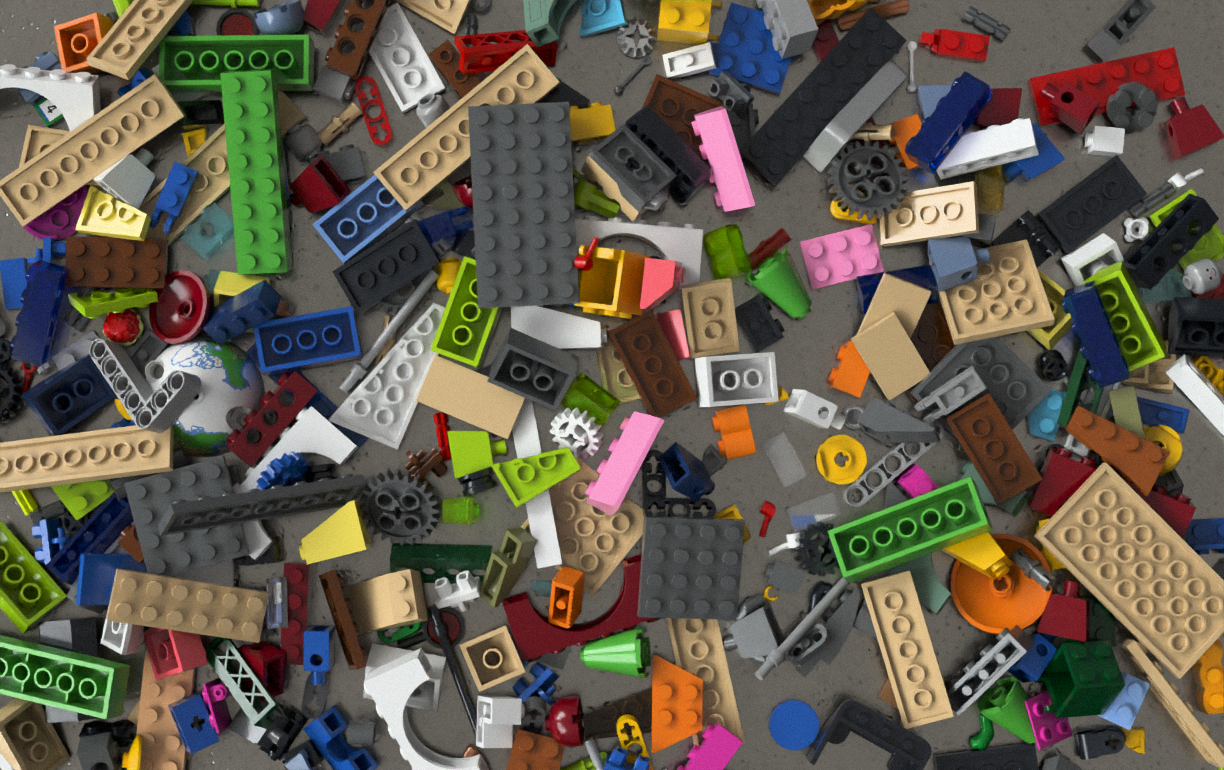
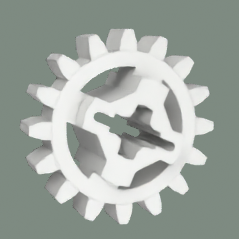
M568 407L564 412L561 410L551 422L553 427L550 433L555 434V437L552 439L553 442L560 443L558 449L568 447L574 453L575 458H579L582 455L584 459H587L589 455L593 456L603 443L601 439L604 434L598 432L601 425H595L594 421L596 418H588L587 411L581 414L577 407L573 411Z

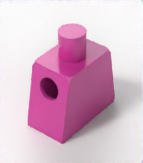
M913 463L893 479L895 483L897 482L901 485L910 499L939 489L920 466Z

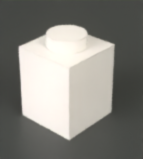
M1094 126L1085 136V147H1088L1087 154L1110 157L1121 155L1123 153L1125 129Z

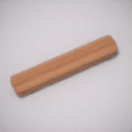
M896 0L871 8L885 19L908 12L909 3L907 0ZM868 9L838 17L837 22L840 30L852 28Z

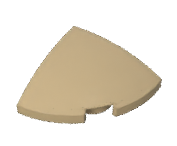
M1168 340L1164 341L1166 345L1165 357L1123 374L1122 383L1150 391L1173 393L1174 381L1165 373V369L1176 361V355L1168 354Z

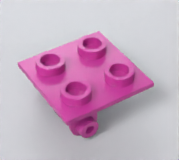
M220 678L203 684L202 695L205 703L209 704L211 726L216 729L217 733L228 729L227 727L232 721L225 699L232 694L225 684L221 683Z
M1047 690L1039 691L1037 696L1025 700L1038 750L1073 736L1068 717L1057 718L1056 714H1045L1044 707L1052 705Z

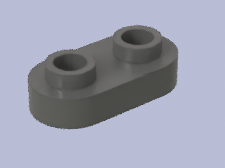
M813 624L787 652L785 658L794 665L804 664L829 645L831 641L830 631L822 624Z

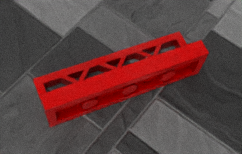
M526 30L455 36L454 41L461 53L459 69L462 74L495 71L526 44L530 46L546 66L555 65L558 49L556 40L537 48L526 33ZM465 44H472L475 46L466 47Z

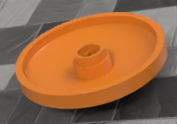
M1009 534L991 535L1008 558H1010L1013 551H1016V548L1020 547L1031 558L1039 560L1042 563V567L1051 574L1049 565L1042 553L1027 540ZM956 560L950 582L952 598L961 615L977 629L999 635L1006 627L1011 631L1016 625L1022 630L1034 625L1042 617L1053 588L1049 585L1051 590H1044L1033 578H1027L1024 571L1014 562L1009 567L1010 571L1000 578L996 576L992 579Z

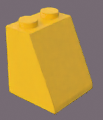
M989 532L940 550L992 579L996 576L1000 578L1010 571L1009 567L1013 564Z

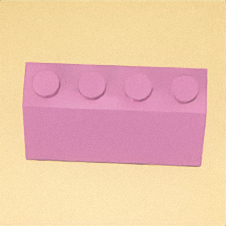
M720 106L695 114L696 121L691 123L695 136H701L703 145H699L702 159H708L711 175L709 181L710 184L715 182L718 191L713 193L717 206H722L725 212L755 206L726 108Z
M636 411L633 412L631 417L625 416L619 429L623 430L620 438L614 437L608 448L612 452L608 461L602 460L596 471L600 473L596 482L591 481L585 494L589 495L586 503L611 516L614 515L619 509L665 420Z

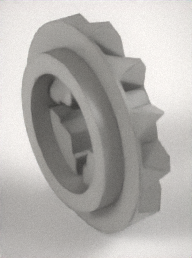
M640 18L627 20L628 25L621 26L617 34L619 48L630 57L639 58L649 54L656 44L655 29L648 21ZM636 28H638L640 36L646 37L639 40L637 47H635L634 39L630 38V35H634Z

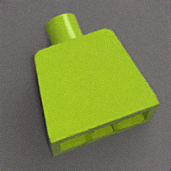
M447 431L455 479L489 468L491 464H495L493 456L507 454L505 439L491 441L488 431Z

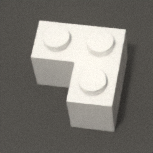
M506 695L477 696L476 746L481 748H512V742H514L516 730L513 725H521V718L524 717L525 713L522 699Z

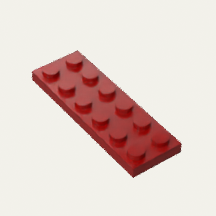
M1175 47L1038 76L1028 80L1039 128L1063 123L1049 112L1050 101L1040 95L1048 82L1058 89L1064 83H1068L1099 101L1096 115L1107 113L1106 105L1108 98L1119 90V86L1127 82L1136 81L1145 84L1155 93L1158 102L1186 95ZM1135 101L1131 102V106L1126 109L1137 107Z

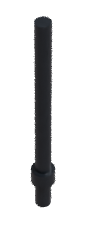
M435 604L427 607L434 625L432 629L435 637L439 638L476 738L477 712L447 634L449 632L446 622H443L439 609Z

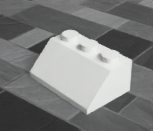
M105 619L101 644L121 655L139 652L140 644L144 640V626Z
M372 643L366 663L365 678L368 672L413 652V650ZM424 653L433 671L430 679L423 682L412 692L408 698L407 706L437 712L446 657ZM364 689L363 698L374 700L372 696L369 697Z

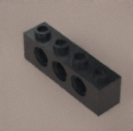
M1188 194L1123 261L1135 284L1151 290L1159 284L1170 269L1178 264V261L1188 251L1194 248L1201 237L1212 229L1219 218L1204 198Z

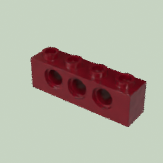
M296 371L284 372L276 382L279 386L273 392L269 390L261 398L260 402L262 405L257 411L251 410L243 421L246 424L240 430L235 429L226 439L229 442L226 447L250 467L257 462L318 391ZM284 391H289L292 394V401L288 405H284L280 401V396ZM268 410H273L276 414V419L271 424H267L263 418L264 413ZM251 429H256L259 432V439L255 443H250L247 440V433Z

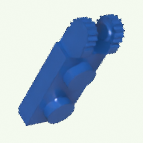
M174 162L155 205L156 209L152 213L150 227L155 228L159 224L160 218L165 211L170 215L164 224L163 232L166 234L171 233L199 175L198 171Z

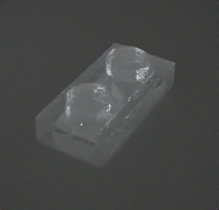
M784 432L761 443L784 488L806 477Z

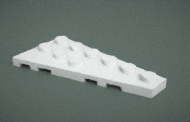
M432 303L328 421L398 450L418 403L416 399L435 355L438 356L439 354L430 349L445 307Z

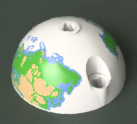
M211 336L194 337L186 343L173 344L164 350L156 360L146 365L145 381L153 392L174 370L197 375L201 380V388L198 393L199 398L193 399L172 423L174 430L173 449L180 447L183 454L194 457H214L228 453L230 450L226 445L229 442L226 439L235 429L240 430L242 428L240 417L243 414H248L251 410L257 411L262 405L260 400L265 395V388L261 373L257 365L245 354L246 352L236 344L226 341L219 345ZM161 365L164 368V373L161 378L157 379L154 376V370L157 366ZM251 429L247 433V439L253 434L255 429Z

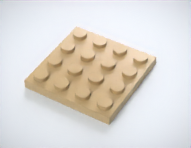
M1027 239L986 247L989 252L990 262L978 265L977 278L975 280L940 292L929 260V266L954 345L1054 325L1055 319Z
M577 457L576 461L581 470L555 485L549 491L563 565L554 567L559 571L565 566L584 572L586 575L584 576L585 584L583 585V590L593 597L643 535L644 515L643 509L626 495L613 516L586 503L589 495L585 494L591 481L596 482L600 475ZM527 518L521 527L531 535L529 519Z

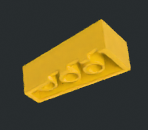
M602 102L589 104L588 108L579 109V106L569 107L571 145L576 140L578 145L605 140L616 130L611 104L602 105Z

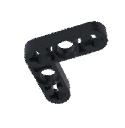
M658 450L648 451L642 463L643 515L653 516V513L648 511L652 505H656L657 509L665 510V504H669L668 516L677 517L672 509L673 506L681 504L686 508V515L683 517H690V504H693V510L701 509L702 505H706V509L711 510L706 517L703 516L702 512H694L693 517L713 518L716 513V506L710 499L666 498V474L661 463H657L656 474H651L652 464L647 463L652 456L655 457L656 461H659L658 458L662 453ZM650 480H657L661 484L660 491L651 492L647 487V483ZM666 511L658 512L657 516H665Z

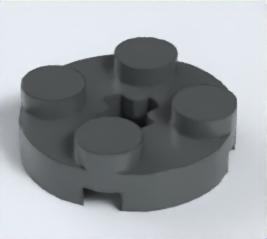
M1136 81L1124 83L1118 87L1119 90L1114 95L1111 94L1108 98L1106 105L1107 116L1116 128H1124L1127 132H1133L1152 125L1157 112L1158 101L1155 93L1145 84ZM1135 101L1137 108L1132 112L1126 110L1127 107L1131 106V102Z

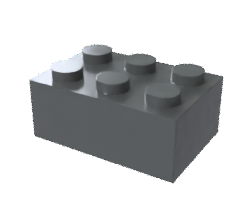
M510 328L491 365L487 382L556 411L577 373L579 357Z

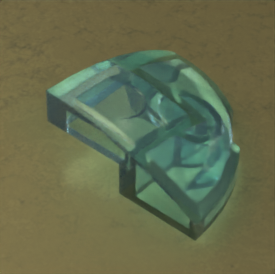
M1174 268L1170 269L1159 284L1151 290L1142 287L1144 304L1173 301L1174 297L1192 298L1191 291L1183 284V275Z

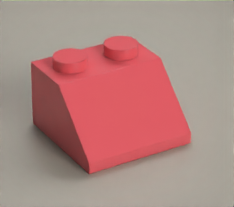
M645 258L640 309L655 308L680 287V282L684 283L686 269L682 267V262Z
M152 628L144 631V640L156 681L208 664L206 651L199 634L161 628Z

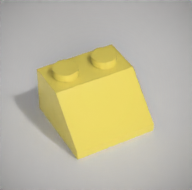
M221 271L214 287V307L263 280L270 284V278L248 274L238 275V273ZM251 328V329H249V330H247V331H245V332H252V333H254V330H253V328Z

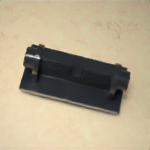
M288 706L284 713L288 716L289 722L283 729L289 735L286 744L278 747L274 743L270 748L262 746L259 748L267 753L268 757L273 761L277 759L281 761L282 755L287 752L308 721V718Z
M123 720L103 723L91 721L84 723L79 738L110 732L113 742L116 741L118 747H129L134 740V734H131L135 724Z

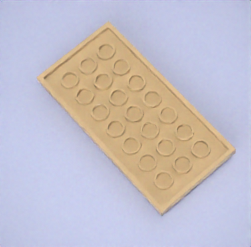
M1102 463L1034 535L1176 678L1181 679L1224 632V580L1107 463Z

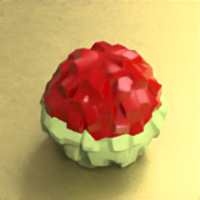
M127 308L122 313L109 312L103 325L102 332L104 337H108L109 341L122 346H130L142 336L143 323L140 320V315L130 308Z

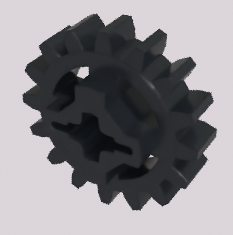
M817 522V528L814 524H808L809 531L801 530L802 539H795L800 544L799 547L794 548L795 552L800 553L796 561L804 562L801 568L803 570L810 568L809 574L816 575L818 572L819 576L825 577L826 571L828 574L833 575L835 574L834 567L840 569L828 531L833 529L834 524L827 523L825 526L824 522ZM821 533L818 534L816 539L810 540L815 534ZM819 545H821V547L824 548L823 553H821V551L818 550ZM832 558L828 564L824 565L826 560Z

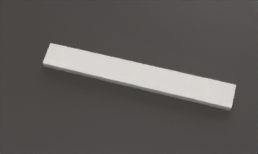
M527 398L512 430L517 459L542 453L533 402ZM547 490L526 503L531 536L537 540L534 552L538 569L563 565L550 493Z

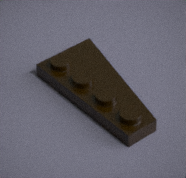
M652 688L583 714L585 739L593 737V739L618 737L617 720L627 714L633 715L637 719L642 734L652 733ZM625 723L623 729L627 730L628 735H632V726L629 723Z

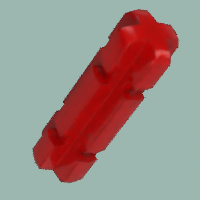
M444 412L436 413L433 417L434 423L437 424L436 434L438 445L442 450L440 451L443 457L442 460H452L447 432L450 431L449 426H447V414Z

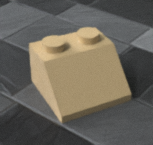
M506 625L459 645L479 692L526 672Z

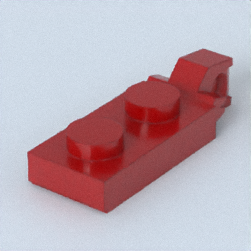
M935 29L934 33L922 32L919 45L932 47L931 52H935L936 55L985 62L987 60L990 36L947 29Z

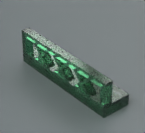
M393 543L390 555L391 573L397 572L396 568L413 569L420 571L422 583H435L437 579L445 577L448 578L450 583L454 584L457 583V575H450L446 571L449 569H456L459 572L468 570L473 577L479 576L482 584L484 576L474 575L472 571L485 570L486 573L492 554V546L411 545L410 543H404L401 546L400 543ZM424 568H431L435 572L433 574H425L422 570Z

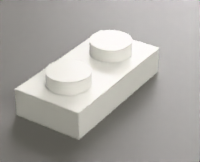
M710 42L662 55L666 76L669 80L716 68Z

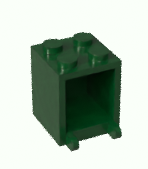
M1110 640L1063 643L1039 679L1035 681V683L1045 682L1052 705L1044 707L1045 714H1056L1057 718L1103 715L1125 686Z

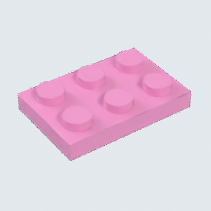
M872 224L799 242L811 290L884 272Z

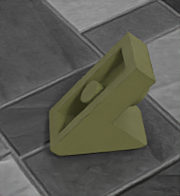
M447 179L435 188L438 194L441 192L444 194L429 204L431 209L460 214L469 212L467 207L457 199Z

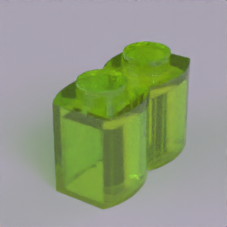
M737 224L725 225L704 234V248L711 257V271L717 280L732 279L751 271L750 259L744 249L743 236Z

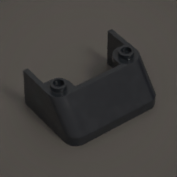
M850 699L844 701L825 723L806 758L811 764L815 765L827 742L840 744L846 740L850 731L891 753L893 757L889 763V770H923L931 756L932 750L930 744L922 737L858 701Z

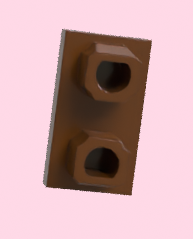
M435 447L427 455L422 449L415 455L410 450L406 453L410 460L403 466L410 470L412 478L419 474V481L421 483L427 480L424 475L430 470L437 477L442 476L448 470L442 460V455ZM428 481V484H427V486H426L427 489H428L429 486L431 485L429 481Z

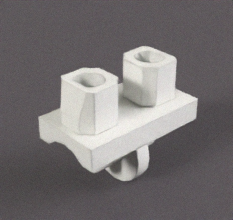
M467 570L460 572L456 576L457 583L450 584L448 578L445 577L437 579L434 587L437 608L440 609L451 605L452 608L459 606L462 612L469 611V603L476 601L475 598L480 597L479 586L481 585V580L479 576L473 577Z

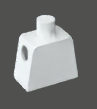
M141 148L135 157L132 154H128L93 178V180L116 200L138 209L155 179V174L146 167L154 156L146 149Z
M792 389L783 410L785 413L825 429L832 426L840 430L846 419V416L836 412L837 405L801 389Z

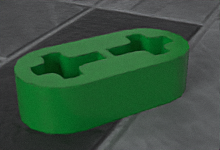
M424 621L414 623V628L413 626L397 627L398 630L392 633L393 638L385 636V632L388 629L377 631V635L383 643H395L420 631Z

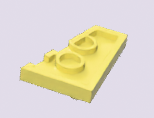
M90 185L75 230L80 234L144 241L151 218L140 210L122 203L113 196L105 194Z

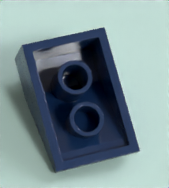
M87 354L44 379L21 396L49 436L62 435L113 399L116 394L92 360L90 354Z

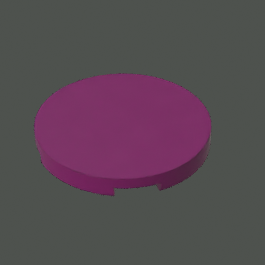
M86 185L23 228L31 235L42 240L43 238H53L56 241L65 240L67 236H74L78 233L75 228L88 194Z

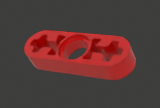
M363 76L356 81L355 91L371 140L375 145L384 147L392 142L393 132L376 81L369 76ZM367 82L369 86L373 85L370 93L372 98L377 96V100H368L366 93L360 91V89L364 88L363 83ZM371 105H378L381 108V113L377 118H371L367 114V110ZM385 119V123H380L384 132L388 131V134L385 135V140L381 141L379 138H375V135L378 134L377 126L373 125L371 127L370 124L379 123Z

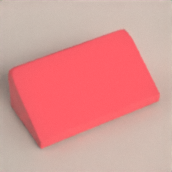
M681 309L656 314L657 321L677 359L690 358Z

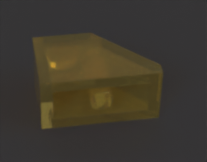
M1002 164L977 170L975 183L977 184L978 212L998 214L1003 210L1005 185Z

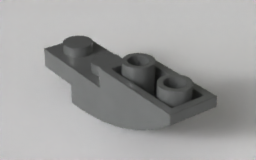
M853 587L851 591L847 588L839 596L838 600L840 603L836 608L830 607L821 617L824 620L821 624L831 633V641L824 650L795 668L802 676L806 677L821 659L830 665L843 647L852 629L859 605L860 592Z

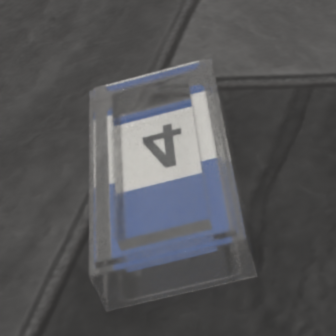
M833 492L785 509L794 533L808 528V524L817 525V522H825L841 516Z
M287 577L269 578L266 580L267 592L269 593L267 602L268 629L287 628Z

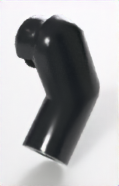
M820 581L816 584L809 597L807 615L822 600V595H826L832 589L831 583Z

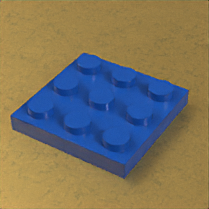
M731 2L714 56L716 68L711 69L709 74L719 77L722 71L727 70L741 84L746 83L748 86L780 95L791 57L782 59L779 51H775L772 43L773 35L764 23V12Z

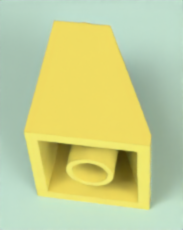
M360 500L348 502L301 539L302 545L299 546L302 560H306L307 564L372 548L366 521L362 518L363 511L359 509L361 506Z

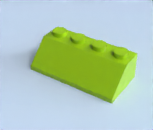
M466 256L463 258L430 350L481 368L503 308L478 309L476 260Z
M1123 261L1099 270L1074 288L1118 376L1165 357L1166 345Z
M0 522V608L24 635L36 626L38 622L46 618L67 598V595L7 526Z

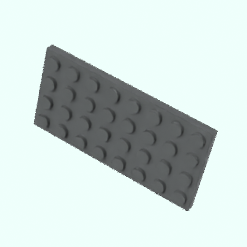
M569 102L468 107L478 309L579 304L578 268L574 267L577 247Z

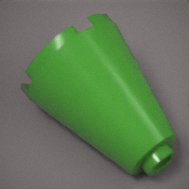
M786 248L783 249V254L777 251L756 267L759 271L755 275L752 272L748 274L747 279L791 318L798 317L800 319L811 311L809 307L812 302L792 256Z
M644 627L590 641L585 644L584 648H581V662L591 669L637 678H647L650 672L645 673V668L651 666L649 638H644L643 634L647 632V629Z
M1007 675L996 681L997 687L993 690L989 687L979 700L978 709L983 716L1026 743H1036L1025 700L1030 698L1015 676Z

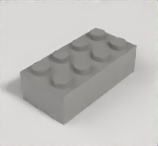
M756 0L758 7L762 8L765 14V26L768 30H771L773 35V47L775 51H779L782 59L810 51L818 32V27L807 0Z

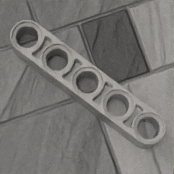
M934 420L931 423L937 427V433L941 439L944 435V427L939 421ZM898 443L861 474L856 481L845 488L843 492L845 503L853 507L864 505L936 443H917L918 451L913 455L906 450L907 443ZM892 456L899 460V467L894 471L887 466V461ZM873 472L880 476V483L876 487L871 486L868 482V477ZM854 488L861 492V499L857 503L852 502L849 498V493Z

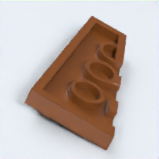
M1077 406L1065 429L1088 449L1098 453L1105 463L1109 466L1112 465L1121 472L1122 477L1129 483L1133 482L1141 489L1140 492L1146 497L1149 495L1170 454L1166 449L1080 406Z

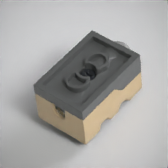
M625 124L621 125L592 149L581 168V171L592 182L597 181L603 187V193L609 199H615L620 204L621 210L633 222L646 210L658 211L669 200L668 189L677 176Z

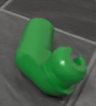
M983 715L979 716L981 727L979 735L972 737L970 740V745L974 750L986 749L994 737L993 722Z

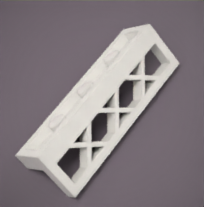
M1184 354L1165 369V373L1224 436V396Z

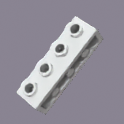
M1030 118L1015 119L1009 124L1001 126L992 125L985 130L977 132L968 131L963 133L962 136L954 138L945 137L931 143L935 167L940 179L1039 155Z

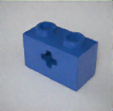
M194 693L168 705L188 753L193 754L219 742L217 736L219 733L211 726L207 712L210 711L209 704L205 703L200 694ZM193 717L201 719L198 722L197 728L191 725L194 722Z

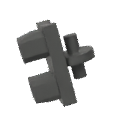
M727 70L722 71L719 78L713 80L708 89V92L713 97L718 96L723 101L724 108L728 112H734L739 118L746 116L747 108L755 98L750 93L751 88L746 83L740 84Z

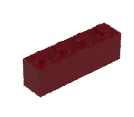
M287 562L284 563L283 580H286L287 625L281 626L280 651L285 653L284 664L304 665V631L311 625L313 563Z

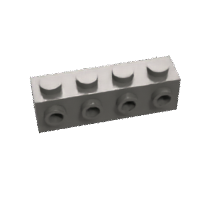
M1018 625L1011 631L1006 627L996 637L999 642L994 647L991 644L987 645L979 653L982 658L977 663L972 660L963 669L966 674L961 679L956 675L946 685L949 689L947 693L952 709L959 716L1035 644Z

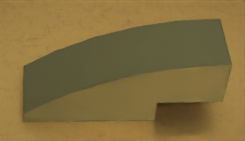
M1130 386L1110 390L1109 394L1116 425L1146 439L1135 387Z
M522 527L507 529L500 551H495L491 554L480 588V596L493 608L498 607L513 588L525 569L537 542Z

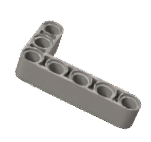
M890 59L824 128L802 157L821 173L852 136L909 75Z
M100 338L95 339L90 345L89 353L92 360L136 426L140 429L163 433L200 391L201 380L197 375L174 370L153 392L121 345Z

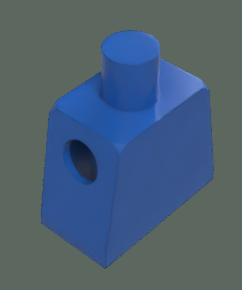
M1036 123L1032 126L1039 155L1009 162L1010 164L1001 170V174L1008 182L1013 181L1019 175L1025 182H1028L1065 160Z
M310 625L304 631V670L311 671V684H326V671H330L334 665L336 628L333 625ZM316 654L320 655L323 661L318 660Z
M1045 633L1028 635L1035 644L1007 671L1022 683L1037 681L1057 651V648L1051 644L1056 636Z

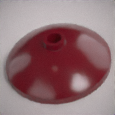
M179 270L167 275L166 289H155L158 302L150 303L149 319L154 333L159 339L170 344H183L193 339L203 328L210 308V295L204 280L193 272Z

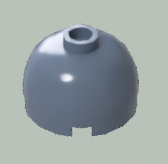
M301 0L273 5L267 11L264 8L253 13L255 22L263 35H293L304 24V10Z

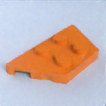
M653 655L651 753H656L702 731L703 679L658 655Z

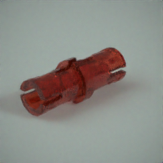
M780 228L779 231L766 241L762 240L755 250L744 257V263L753 271L767 258L770 257L771 259L774 257V253L790 242L791 238L784 229Z

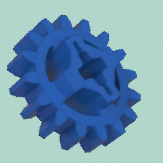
M292 451L289 455L285 453L281 459L275 458L267 465L268 469L260 473L262 477L257 480L258 485L256 487L260 490H266L276 485H283L284 487L293 486L304 478L302 474L308 471L306 468L308 463L299 452L295 454Z

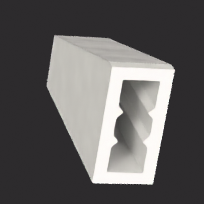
M539 306L511 307V328L561 350L604 349V343H608V330L603 328V323Z

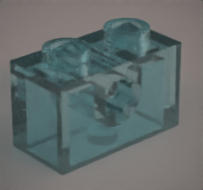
M216 203L212 206L210 204L207 205L200 212L201 217L195 223L191 222L185 227L182 232L184 235L180 238L206 262L234 233L233 218ZM206 226L211 227V230L213 231L211 235L207 234L205 230Z

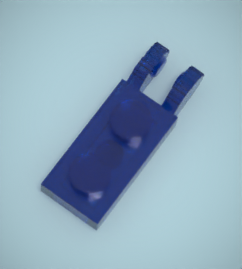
M467 206L451 210L450 212L445 211L418 221L431 244L454 237L457 233L474 227L472 221H465L456 226L453 224V218L463 216L469 212Z

